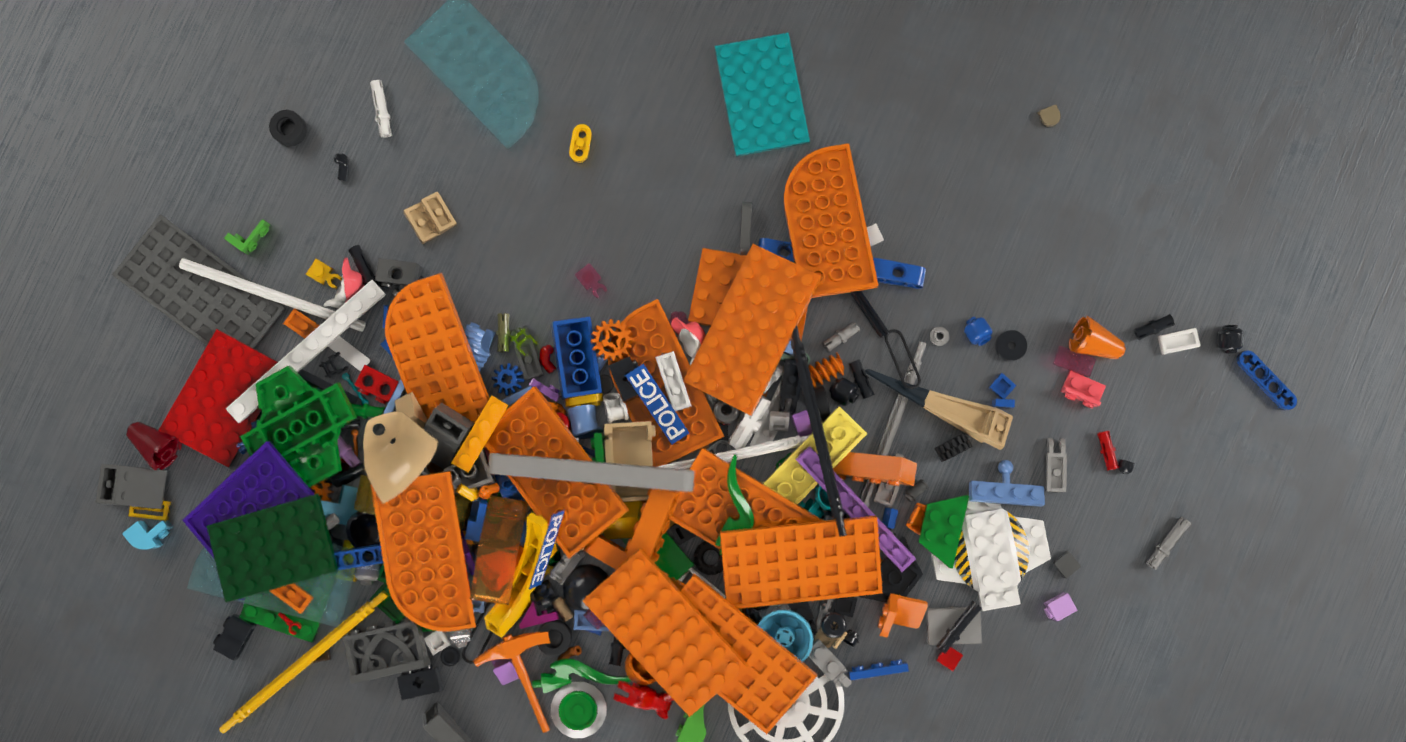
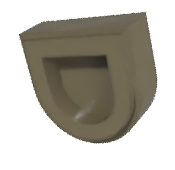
M1056 104L1038 111L1042 124L1047 127H1053L1060 121L1061 115Z

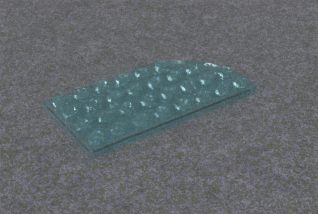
M448 0L404 41L415 55L507 149L529 129L539 105V90L535 74L525 58L468 0Z

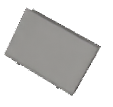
M967 607L927 608V644L937 645L946 635L945 631L953 626ZM980 611L961 633L960 639L953 644H982Z

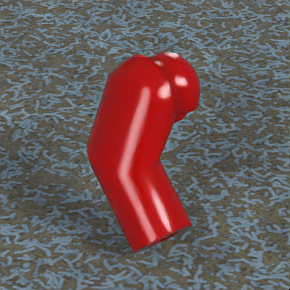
M551 345L543 346L540 349L539 362L548 374L556 370V367L550 361V356L554 352Z

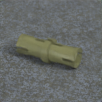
M498 313V330L496 331V335H498L497 352L506 353L509 352V335H511V331H509L510 314L504 313L503 321V314Z

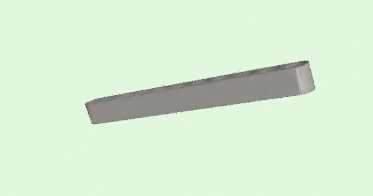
M489 453L488 465L489 474L675 491L694 490L695 471L687 469Z

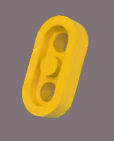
M585 124L577 125L572 133L569 154L571 159L577 163L584 162L589 155L592 132ZM584 132L586 133V136L584 138H580L579 134ZM582 151L583 154L581 156H577L576 152Z
M603 393L565 399V405L570 408L587 404L595 405L596 407L601 406L600 402L604 401Z

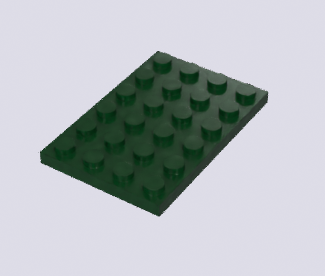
M319 494L206 526L225 603L339 571Z

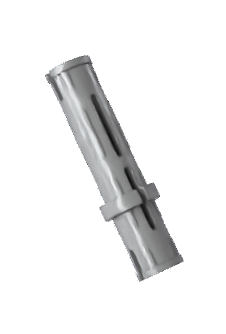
M1180 517L1160 545L1157 544L1155 552L1146 563L1157 570L1165 557H1169L1171 549L1188 527L1191 526V523L1187 519L1184 521V518Z

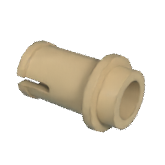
M560 596L552 604L564 622L574 616V613L565 603L566 599Z

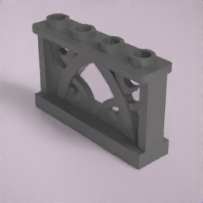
M409 618L402 619L403 623L396 624V621L384 623L383 628H378L377 625L366 627V631L361 633L359 629L349 631L348 636L342 637V640L344 641L351 673V684L431 665L426 651L422 627ZM406 628L411 629L414 633V638L409 644L405 641L409 639L410 634L407 636L403 635V630ZM397 629L396 635L391 632H388L390 630ZM376 634L372 640L368 637V635ZM383 638L399 647L391 657V666L387 665L384 658L373 654L376 646ZM358 639L364 641V646L358 645L359 649L365 651L364 654H360L355 650L354 644ZM415 644L417 647L419 659H417L413 650L410 648ZM403 651L404 654L400 655L403 657V661L400 662L397 660V656ZM357 658H363L361 673L359 670ZM371 659L378 660L379 666L374 667L373 664L375 661H371Z

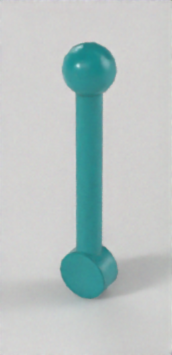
M344 373L342 379L350 384L361 399V404H369L368 399H365L358 392V389L351 381L350 374Z

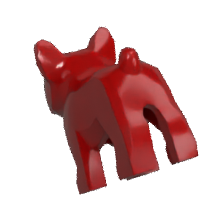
M619 681L617 687L629 693V697L615 693L613 698L615 701L644 710L654 709L659 717L668 719V712L673 702L668 693H657L647 685H637L634 682L633 685H630L625 681Z

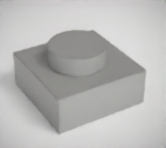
M770 411L769 431L788 432L789 412Z

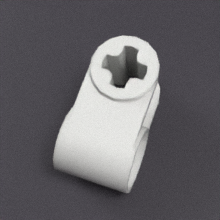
M608 393L604 395L605 415L608 423L610 424L612 421L620 419L628 420L627 407L620 394Z

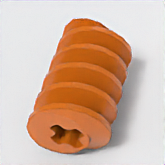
M837 352L836 358L833 355H829V362L823 358L822 365L818 361L815 362V368L811 364L808 365L814 388L817 381L823 385L824 378L830 382L831 375L837 379V372L844 376V365Z

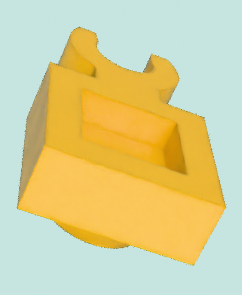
M318 259L314 260L306 275L322 285L327 281L328 285L333 289H337V286L333 284L335 278L342 281L340 275L331 274L333 268Z

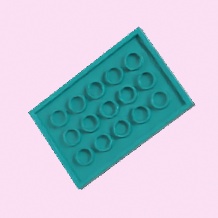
M789 32L715 46L735 156L810 143Z

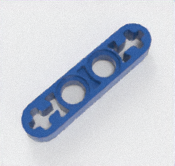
M1247 350L1238 354L1237 364L1280 409L1290 410L1295 408L1297 405L1296 396L1255 353ZM1243 356H1249V362L1244 363L1245 358ZM1258 368L1263 369L1265 373L1262 379L1258 378L1255 374ZM1271 382H1275L1278 385V390L1275 393L1269 390ZM1284 398H1290L1288 405H1284Z

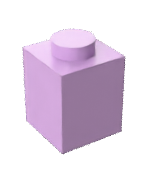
M1065 592L1044 603L1046 607L1044 612L1047 617L1057 622L1078 611L1069 594Z

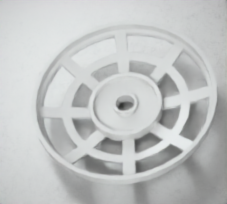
M825 674L820 678L816 677L814 682L807 687L775 724L777 725L775 737L764 733L751 721L739 727L734 707L728 703L731 724L742 742H750L744 734L752 729L769 742H814L811 736L821 727L825 717L836 719L830 734L823 741L830 742L838 731L843 718L844 693L842 685L839 681L835 684L838 692V711L827 709V696L823 685L830 680ZM817 689H819L821 696V708L811 706L808 696ZM808 713L818 715L819 718L811 730L807 731L803 721ZM796 726L801 734L797 738L782 739L785 728Z

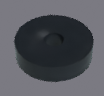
M1006 331L997 338L995 344L996 351L1002 359L1016 361L1026 353L1027 340L1018 331ZM1010 342L1014 344V349L1009 348L1008 344Z

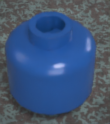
M972 317L967 320L964 333L973 345L982 346L991 340L993 330L984 318Z

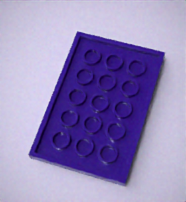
M266 441L182 521L214 558L206 526L315 494L270 441Z

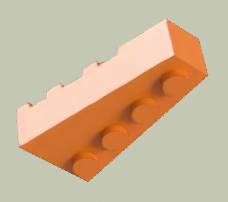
M849 452L833 470L842 480H846V477L856 482L870 480V483L874 484L885 482L893 486H899V484L914 486L917 463L903 457Z
M649 488L647 492L648 500L642 505L640 510L641 518L635 523L633 532H635L633 538L626 545V550H628L626 557L630 558L641 548L653 562L658 561L660 555L657 552L660 547H663L665 541L662 535L666 533L670 526L668 516L673 515L681 491Z

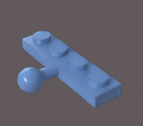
M1002 460L998 464V471L1002 474V483L969 482V501L1040 507L1045 505L1044 486L1010 484L1013 464L1009 460Z

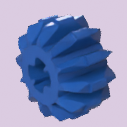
M507 363L506 369L501 364V372L496 369L494 370L498 377H491V380L498 381L493 384V388L499 387V394L505 390V396H509L510 390L515 394L516 387L521 390L522 386L518 385V382H525L524 379L518 378L523 375V372H517L519 367L516 365L511 370L512 366L510 363ZM507 375L513 378L510 380L512 381L510 384L504 382L506 380L504 377Z

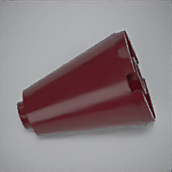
M141 422L132 423L127 428L126 435L155 471L158 468L163 470L170 466L178 457L176 455L177 450L181 451L182 443L173 435L160 432L158 429Z

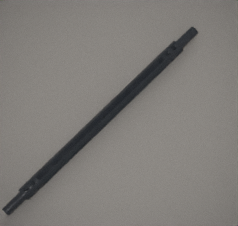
M796 326L792 333V349L832 517L835 518L839 537L846 536L843 507L804 344L801 343Z

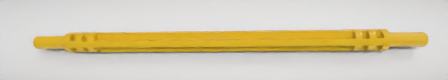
M383 590L373 600L367 601L232 714L233 716L219 727L221 733L227 732L237 722H242L375 611V607L389 596L388 593Z

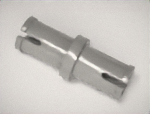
M853 321L842 330L838 329L835 331V334L823 341L822 344L830 352L841 343L845 344L847 339L860 332V328L858 325L855 326L856 323Z

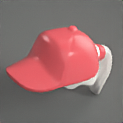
M348 257L343 260L342 281L335 294V298L326 301L323 305L324 307L331 306L339 309L364 287L362 275L357 271L351 270Z
M675 317L671 322V327L679 335L678 339L683 343L685 352L692 357L691 366L706 334L697 322L685 324Z

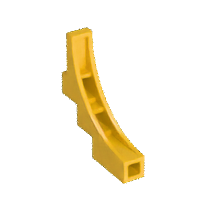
M532 512L526 517V540L513 577L494 607L484 617L486 628L501 638L531 606L530 593L536 588L534 587L529 590L548 525L545 518L537 516ZM556 541L550 558L557 552Z

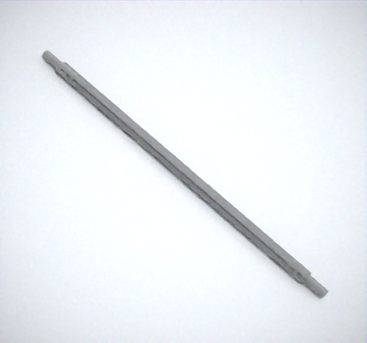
M921 341L913 358L918 372L922 364L921 358L927 345ZM910 361L904 381L914 385L917 375ZM898 393L876 455L888 456L908 402V398ZM866 480L860 495V499L867 507H869L877 485L870 483V480ZM834 599L821 600L818 608L819 614L815 622L817 632L821 628V619L830 612Z

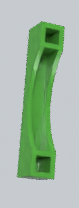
M704 705L690 717L684 713L683 717L686 718L684 725H679L675 736H678L677 742H703L706 736L703 715Z

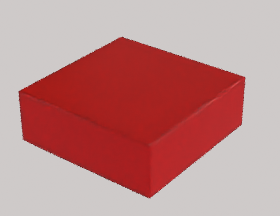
M950 647L946 654L940 652L936 661L954 671L963 654Z

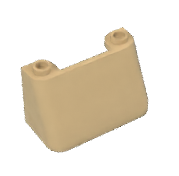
M651 421L603 424L606 463L653 467L651 441L652 437L656 436L655 425H651ZM611 485L623 502L648 500L647 492L649 488Z

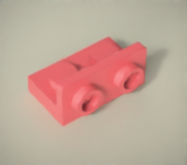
M1070 370L1060 392L1065 394L1064 397L1073 401L1078 399L1083 402L1082 405L1093 409V407L1101 405L1100 399L1106 385Z

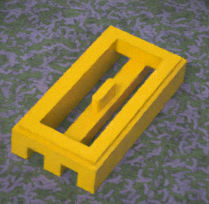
M163 501L162 505H164V508L162 509L130 506L128 516L169 520L168 513H170L169 506L171 501ZM134 509L163 512V516L134 513Z

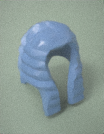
M471 322L470 325L467 324L465 335L480 372L490 356L489 349L496 332L490 329H486L484 332L479 328L478 324Z

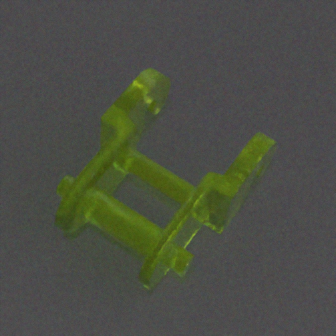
M519 327L520 331L514 336L510 335L512 342H516L517 349L525 356V352L520 348L521 344L527 339H531L536 345L538 343L530 334L527 335L524 332V328L521 329ZM524 334L526 337L518 343L516 339Z

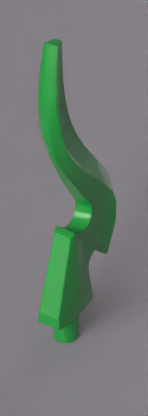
M737 454L733 455L729 465L727 485L740 517L734 520L729 516L721 531L753 528L754 524L753 512L744 498L736 478ZM720 533L715 543L718 546H721Z
M560 659L550 664V668H554L556 672L554 674L541 673V680H532V688L542 687L543 693H548L570 684L571 677L569 674L571 673L607 685H616L619 681L628 683L631 680L628 676H612L601 673L575 659Z

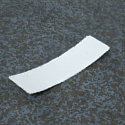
M340 336L328 345L334 352H340V356L360 372L364 364L368 365L370 362L368 357Z

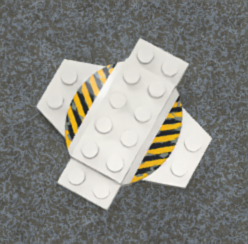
M969 500L953 569L948 568L931 553L936 580L967 584L978 592L981 611L1021 604L1017 588L1018 583L1022 580L1025 573L1051 559L1043 520L1015 517L1004 510L999 503L971 502Z

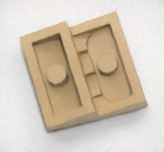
M438 191L403 211L422 245L457 224Z

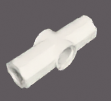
M762 395L752 416L744 412L740 414L737 427L728 441L729 445L735 449L746 447L752 434H755L762 424V417L771 404L769 399Z

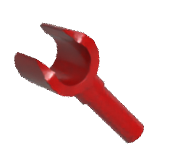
M282 612L278 614L287 623L289 632L292 635L297 634L292 629V626L296 625L299 629L302 628L300 622H293Z

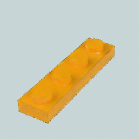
M491 395L453 459L452 464L469 473L507 409L508 404Z

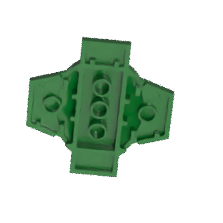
M286 366L256 383L258 405L262 409V415L260 420H257L256 428L240 436L249 456L255 453L266 441H270L309 488L342 471L337 441L341 428L356 419L357 416L341 383H336L322 391L311 387L292 366Z

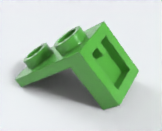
M262 219L247 240L237 233L232 235L229 232L224 239L248 255L249 252L255 250L258 240L268 233L270 224Z

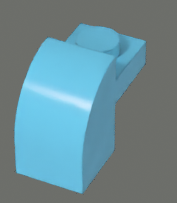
M162 520L154 528L150 529L145 521H137L122 534L137 549H156L163 545L159 538L163 539L166 537L173 525L169 520Z

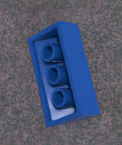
M591 316L553 321L551 323V331L562 400L602 393L596 350H592L595 343H590V340L594 339L591 335L593 332Z

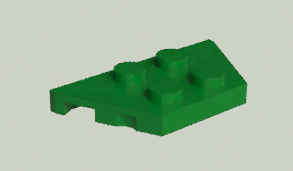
M969 495L926 504L918 542L951 569L954 566Z

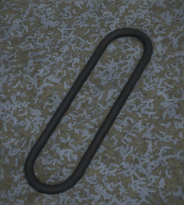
M889 330L888 335L885 336V342L900 379L906 388L915 389L920 385L921 378L904 336L898 330ZM892 332L898 333L903 341L918 378V383L915 386H908L904 381L887 338Z
M497 601L488 602L485 605V612L490 604H496ZM481 613L476 623V627H474L462 651V658L465 662L469 664H473L474 662L466 659L465 651L484 613ZM490 631L479 655L484 652L493 632Z

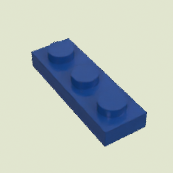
M902 659L891 660V664L883 665V662L872 663L871 667L864 668L863 665L853 666L852 670H848V676L850 680L908 672V663L902 662Z

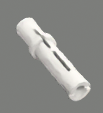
M373 80L370 82L376 111L375 121L378 123L380 137L387 138L392 136L389 122L391 118L386 107L382 80Z

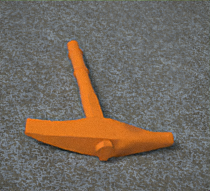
M533 632L513 637L512 634H507L502 638L503 641L489 648L475 658L473 662L478 667L491 660L511 658L530 701L529 704H531L538 720L537 723H539L542 732L545 733L550 729L520 654L532 646L550 643L548 632Z

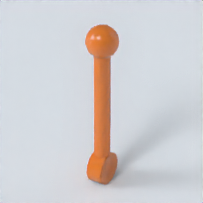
M353 429L351 435L353 436L354 453L358 457L357 435L359 432L357 429Z

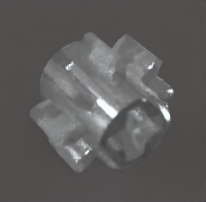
M470 628L449 631L451 644H456L457 648L466 647L467 642L472 641Z

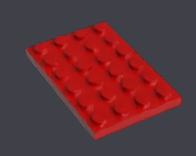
M216 329L160 426L159 431L177 437L179 442L229 468L239 451L238 449L241 448L237 447V444L242 442L240 436L252 429L251 423L257 420L262 409L258 407L243 422L238 423L226 408L278 362Z

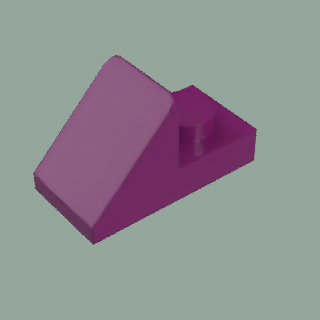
M534 600L519 627L522 629L558 620L560 618L557 611L547 613L546 610L541 611L542 615H539L536 600Z

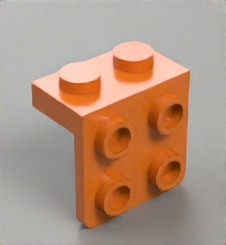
M890 593L887 603L883 605L882 616H879L877 627L880 628V636L888 637L892 624L914 629L919 628L928 603L923 600Z

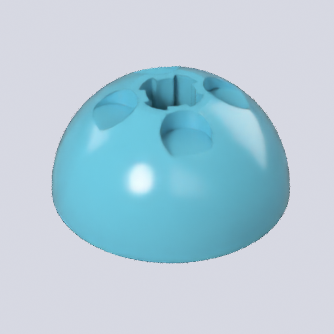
M777 610L767 614L759 622L758 626L802 662L809 656L813 646V633L808 622L800 614L791 610Z

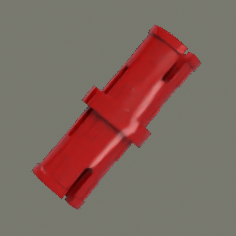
M1110 431L1097 433L1102 449L1100 453L1103 454L1106 470L1118 469L1119 466L1115 455L1116 448L1113 447Z

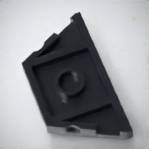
M902 536L899 541L911 552L905 537ZM886 556L881 563L882 594L859 597L886 603L890 593L906 597L923 573L916 560L902 572Z

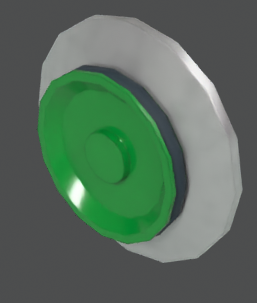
M584 681L571 682L563 686L555 694L551 703V717L554 725L564 735L572 738H585L594 734L603 725L606 717V701L603 694L594 685Z

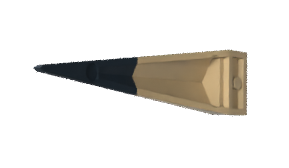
M870 369L864 371L977 441L985 442L999 450L1004 448L1013 419L1012 415L996 407L955 398L922 387L908 389L898 379Z

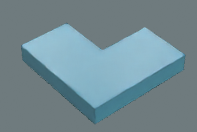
M342 485L338 503L321 500L325 518L334 513L339 518L340 522L338 524L346 525L348 519L358 511L363 489Z

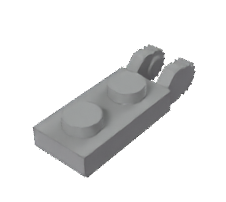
M1053 438L1047 439L1045 492H1066L1067 454H1065L1064 438L1059 440V453H1053Z

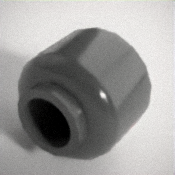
M719 400L715 404L713 414L719 424L730 425L736 420L738 409Z

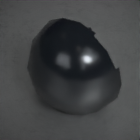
M374 507L362 509L348 519L345 530L348 540L355 548L380 544ZM365 551V553L373 554L371 551Z
M592 564L576 567L563 584V596L568 606L574 609L590 610L583 602V599L608 578V574L599 566Z

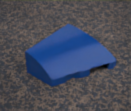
M479 497L472 502L465 539L480 542L487 500Z

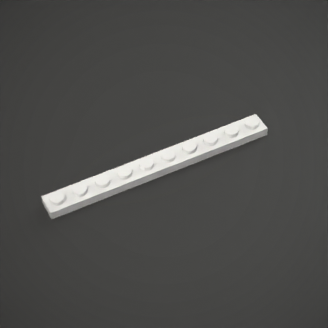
M373 280L368 282L231 403L226 410L238 423L243 422L259 407L256 383L286 366H292L296 372H299L386 294Z

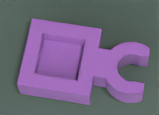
M534 378L529 383L530 386H536L541 393L557 403L562 397L558 394L560 390L552 385L546 387Z

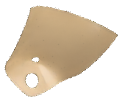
M390 412L373 417L365 426L363 441L364 467L370 483L383 504L404 491L421 474L432 459L437 448L438 441L402 412ZM375 424L384 425V434H374L373 426ZM395 438V443L391 444L390 441Z

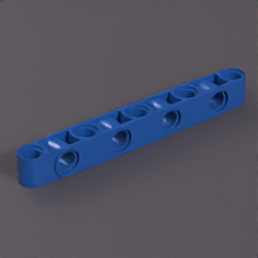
M769 238L759 239V247L795 263L791 242ZM787 250L790 255L784 257L780 254V251ZM873 257L878 282L916 289L923 288L926 268ZM899 270L902 277H895L893 271Z

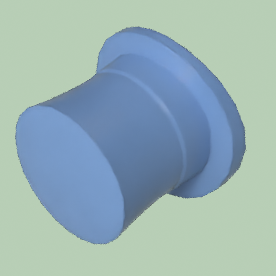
M581 405L567 410L571 423V433L575 438L591 439L594 438V433L604 434L603 428L598 427L595 405Z

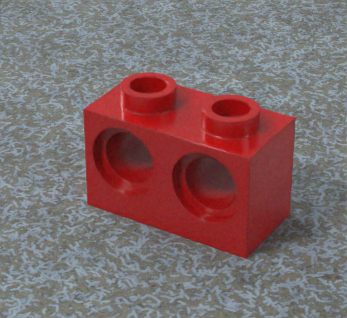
M364 364L354 385L359 387L358 392L367 396L371 393L376 396L375 400L386 404L391 399L399 381ZM371 376L373 378V383L371 386L367 387L365 385V380L367 377ZM385 385L390 386V392L387 395L382 393V388Z

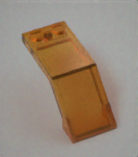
M490 496L478 545L470 599L503 605L510 604L518 551L528 507L526 501Z

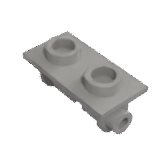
M580 550L572 558H568L564 553L560 561L548 573L549 577L563 585L567 577L586 554Z

